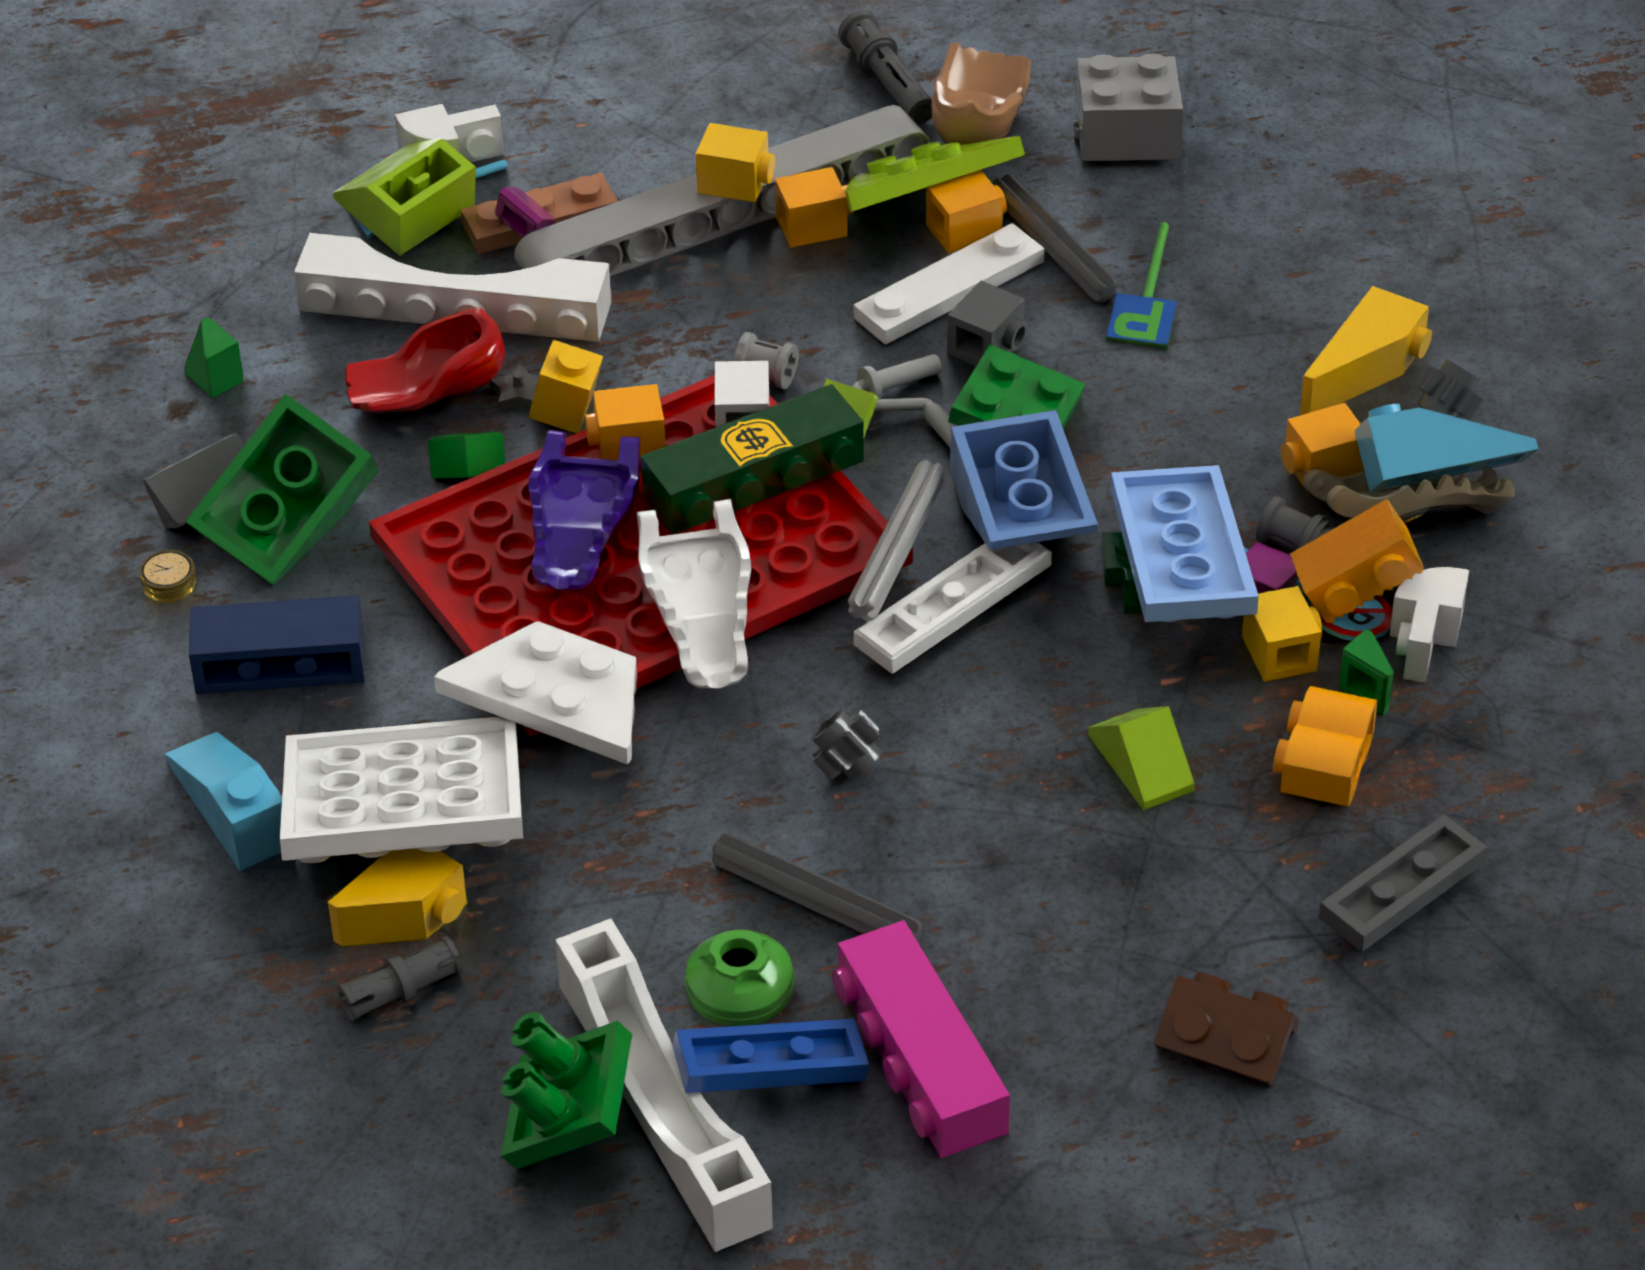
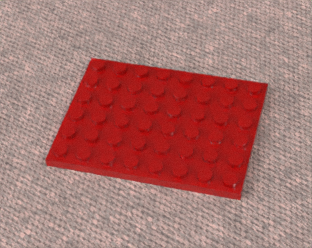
M715 375L660 398L664 417L665 446L716 428ZM769 395V407L777 405L778 403ZM586 430L566 438L565 456L601 459L599 446H588ZM543 448L369 521L370 537L466 657L539 621L636 657V689L682 669L677 645L663 620L659 608L646 589L638 563L639 529L637 512L653 510L643 497L641 462H639L640 482L634 502L617 523L605 544L592 582L582 589L561 591L542 586L533 578L532 560L536 542L533 534V508L528 486L529 476ZM841 471L734 511L735 519L747 544L751 560L744 640L853 591L888 521ZM656 514L659 522V537L672 535ZM715 519L677 534L716 529ZM911 548L901 569L913 564V548ZM521 725L530 737L541 733Z

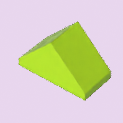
M1169 706L1138 708L1088 727V736L1143 810L1194 791L1195 783Z

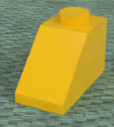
M418 848L393 850L381 856L328 901L333 941L344 947L428 939L441 926L454 921L467 904L463 865L442 851L424 852Z

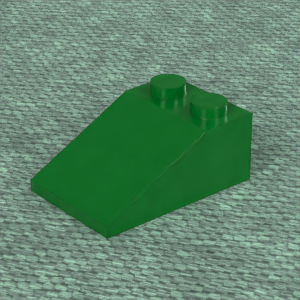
M285 393L185 522L274 586L349 511L379 471L370 453Z

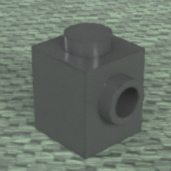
M981 280L948 314L947 354L977 366L989 344L1008 352L1018 350L1023 344L1028 331V324L1024 321L1025 298Z

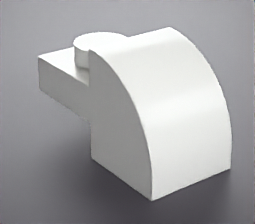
M443 104L395 114L399 149L410 143L443 138L470 162L504 155L501 115L496 105L448 115Z
M1454 567L1429 568L1423 570L1422 574H1413L1412 579H1406L1398 587L1394 596L1389 636L1398 638L1396 655L1406 656L1403 679L1426 683L1433 644L1456 648L1464 610L1469 570Z

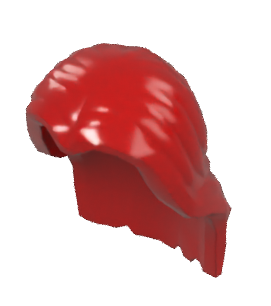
M469 308L421 326L410 336L398 352L386 358L348 364L345 370V385L349 387L346 393L351 408L365 410L375 415L390 412L417 411L428 405L435 404L445 397L463 395L481 388L494 379L502 368L505 359V349L501 331L495 320L482 308Z

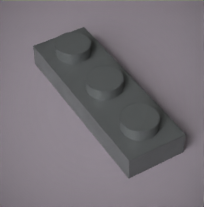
M1443 814L1320 903L1319 919L1363 952L1484 864L1488 847Z

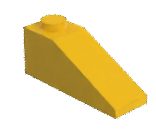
M1372 286L1304 374L1300 415L1341 404L1402 376L1415 358H1423L1430 345L1432 330L1427 328L1429 306Z

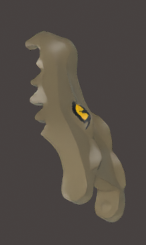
M1315 468L1304 476V487L1308 493L1326 501L1334 512L1350 519L1385 499H1388L1404 524H1407L1425 514L1429 509L1437 507L1468 506L1481 513H1493L1510 502L1515 496V488L1512 485V481L1507 477H1503L1501 481H1498L1496 471L1492 468L1483 470L1482 475L1476 480H1469L1465 474L1454 477L1444 474L1440 479L1430 481L1424 479L1420 483L1375 492L1369 491L1364 470L1342 477L1333 476L1321 468Z

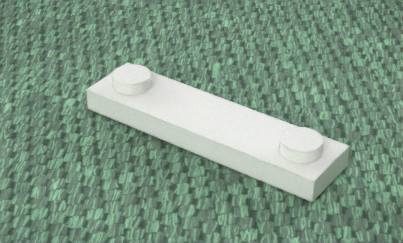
M1011 223L854 304V319L886 345L953 310L981 280L997 287L1043 263L1045 248Z
M1039 542L992 550L984 543L877 615L874 620L854 631V646L893 674L1050 567L1052 552Z

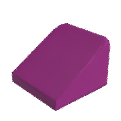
M504 187L499 192L495 215L522 238L533 231L553 225L555 218L521 189Z
M1258 542L1246 552L1258 594L1295 587L1299 577L1290 555Z

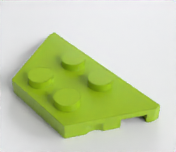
M1013 136L960 145L959 142L940 145V142H932L911 149L912 157L896 160V156H889L867 163L868 172L852 176L845 190V195L850 211H855L1024 156L1025 152L1021 137Z

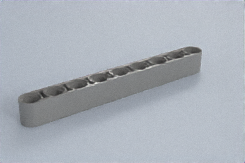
M886 106L768 148V153L775 154L774 175L770 184H763L756 202L697 193V177L694 174L533 231L519 241L515 248L514 258L521 269L535 267L557 258L609 263L610 276L776 217L775 178L833 167L841 186L848 185L852 176L868 172L867 163L889 156H896V160L912 157L911 149L928 144L930 140L900 106Z

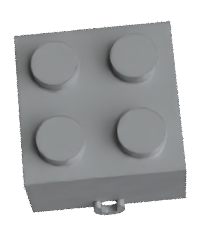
M1101 54L1092 58H1077V120H1073L1074 140H1079L1082 161L1180 159L1183 106L1175 56L1164 57L1159 54H1145L1141 57H1113Z

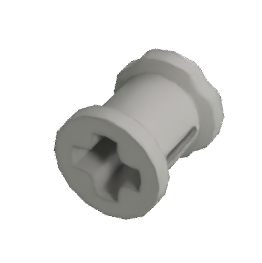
M745 332L738 342L733 361H768L769 380L774 381L775 387L786 390L796 373L799 349L796 344L788 342L784 346L760 341L754 333Z

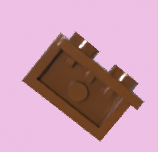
M1196 972L1194 980L1177 975L1153 1045L1158 1049L1272 1087L1290 1034H1296L1299 1025L1295 1014L1287 1011L1289 1002L1261 991H1254L1252 999L1229 992L1231 983L1203 972Z

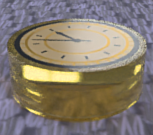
M178 550L155 552L148 556L139 568L143 592L149 598L156 601L171 602L182 599L190 594L196 586L197 578L194 562L189 555Z

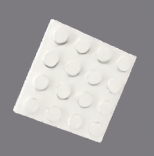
M499 716L286 736L280 826L282 861L298 859L304 863H318L329 859L331 856L349 854L374 858L386 855L393 850L418 848L424 852H438L447 849L451 845L478 843L482 846L494 847L506 844L512 839H523L516 722Z

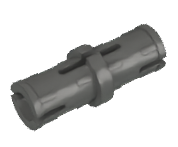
M448 936L442 937L439 941L402 958L399 955L397 956V954L384 959V966L349 982L338 984V996L340 998L346 997L345 1000L341 1001V1004L348 1017L352 1021L357 1020L360 1016L399 998L405 1003L416 998L417 990L447 976L462 972L461 960L457 959L454 961L452 958L459 955L454 943Z

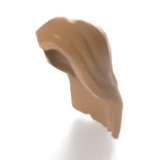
M951 42L938 77H935L933 83L931 103L933 124L942 141L946 144L959 142L960 145L1000 139L1007 136L1027 91L1031 60L1026 56L1012 55L1006 57L1004 53H991L985 50L976 52L972 47L963 49L959 43Z

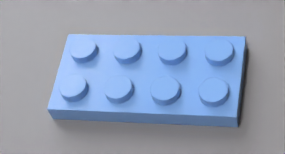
M1219 465L1111 472L1110 490L1145 622H1176L1185 619L1213 617L1226 619L1235 616L1257 614L1259 596Z

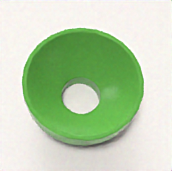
M737 929L716 934L700 943L691 953L687 962L685 973L687 998L692 1007L701 1016L717 1024L744 1026L757 1025L768 1021L787 1006L794 993L795 975L790 956L781 944L763 933ZM736 948L747 949L756 956L752 963L743 967L729 966L721 958L726 952Z

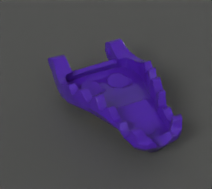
M548 430L541 455L529 476L528 486L533 508L532 526L536 542L532 560L533 578L542 586L564 591L582 589L592 582L598 569L601 552L615 526L634 502L640 482V437H621L617 461L565 456L566 433Z

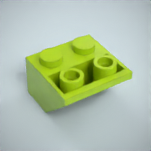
M443 138L410 143L334 191L333 199L401 256L461 216V209L475 206L476 166Z

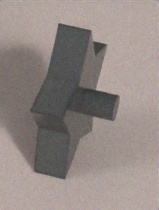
M519 364L509 375L497 376L489 382V387L499 395V412L517 406L531 409L539 376L529 374Z

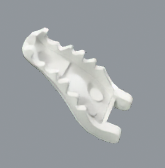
M731 499L713 502V517L716 529L660 537L658 530L659 522L655 510L637 512L639 529L638 563L642 579L677 645L681 667L687 681L697 688L720 689L739 683L747 674L748 669L744 632L747 621V590L751 575V560L747 544L734 516Z

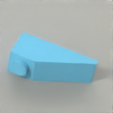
M1389 404L1370 410L1368 412L1369 417L1354 430L1370 492L1420 483L1424 479L1428 481L1440 479L1444 474L1455 476L1525 461L1538 450L1535 438L1420 407L1401 411L1400 404Z
M218 732L165 753L166 762L239 871L281 853L282 796L258 762Z

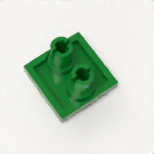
M534 1011L523 1015L513 1026L512 1032L515 1035L511 1036V1043L525 1054L520 1056L519 1063L512 1066L505 1073L502 1080L505 1085L501 1087L502 1095L511 1100L501 1157L515 1169L615 1135L632 1040V1033L618 1020L566 1039L550 1026L541 1014Z

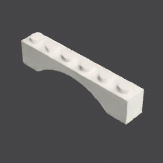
M309 233L294 271L299 311L428 324L469 308H482L495 320L501 332L599 342L611 305L609 263L557 258L535 267L508 273L486 275L445 274L422 270L397 262L374 250L360 238Z
M610 918L555 939L559 986L585 1031L587 1032L618 1020L632 1033L622 1094L713 1250L717 1252L773 1229L770 1179L745 1138L733 1131L718 1117L705 1101L700 1092L685 1093L673 1045L648 992L637 960L612 919Z

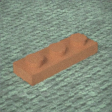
M602 173L582 176L575 180L525 192L555 218L553 224L618 202ZM497 200L486 201L480 205L461 209L462 226L478 255L516 245L522 239L520 235L495 215Z

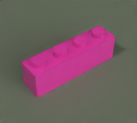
M905 920L839 942L838 969L832 971L835 991L842 1004L847 1005L851 1003L857 1013L859 1031L866 1046L869 1049L874 1047L878 1049L883 1058V1069L886 1079L893 1092H903L909 1103V1114L912 1124L919 1137L922 1139L929 1137L940 1158H944L1009 1134L1010 1094Z

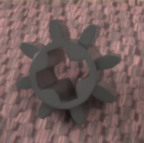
M1447 359L1440 369L1433 368L1427 364L1413 385L1424 393L1417 405L1431 411L1454 417L1459 415L1470 420L1483 400L1473 391L1480 380Z
M842 709L837 710L824 720L811 736V740L819 747L812 753L814 757L813 762L831 780L841 771L850 780L858 778L875 763L882 752L874 743L881 736L878 732L879 728L862 710H859L852 718Z

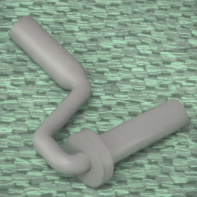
M936 354L875 371L872 366L868 365L858 369L857 382L852 387L874 393L879 398L874 412L923 410L925 419L951 448V427L957 425L948 422L949 414L942 405L936 404L927 398L880 399L884 390L940 374L942 365Z

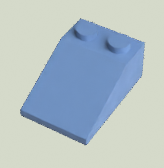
M1056 410L951 427L950 474L962 510L990 550L1098 532L1096 517Z

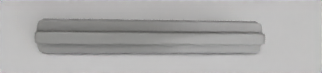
M923 460L917 464L848 599L850 605L848 612L854 619L862 618L869 622L877 617L945 482L943 477L945 469L940 463L932 464L928 460Z

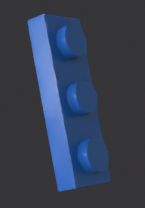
M855 1019L676 1030L672 1046L685 1093L865 1081L869 1067Z

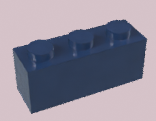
M359 595L190 607L189 659L195 693L205 694L365 682L364 630Z

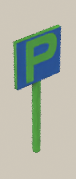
M1162 222L1159 225L1143 296L1116 293L1106 340L1160 348L1168 347L1177 301L1153 298L1168 234V223Z

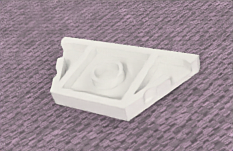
M536 621L438 671L434 676L436 693L627 765L632 759V727L635 714L634 694L636 693L637 680L636 657Z

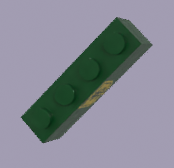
M833 384L827 385L641 455L643 497L652 509L655 510L671 534H677L713 520L714 501L731 499L734 512L864 462V422Z

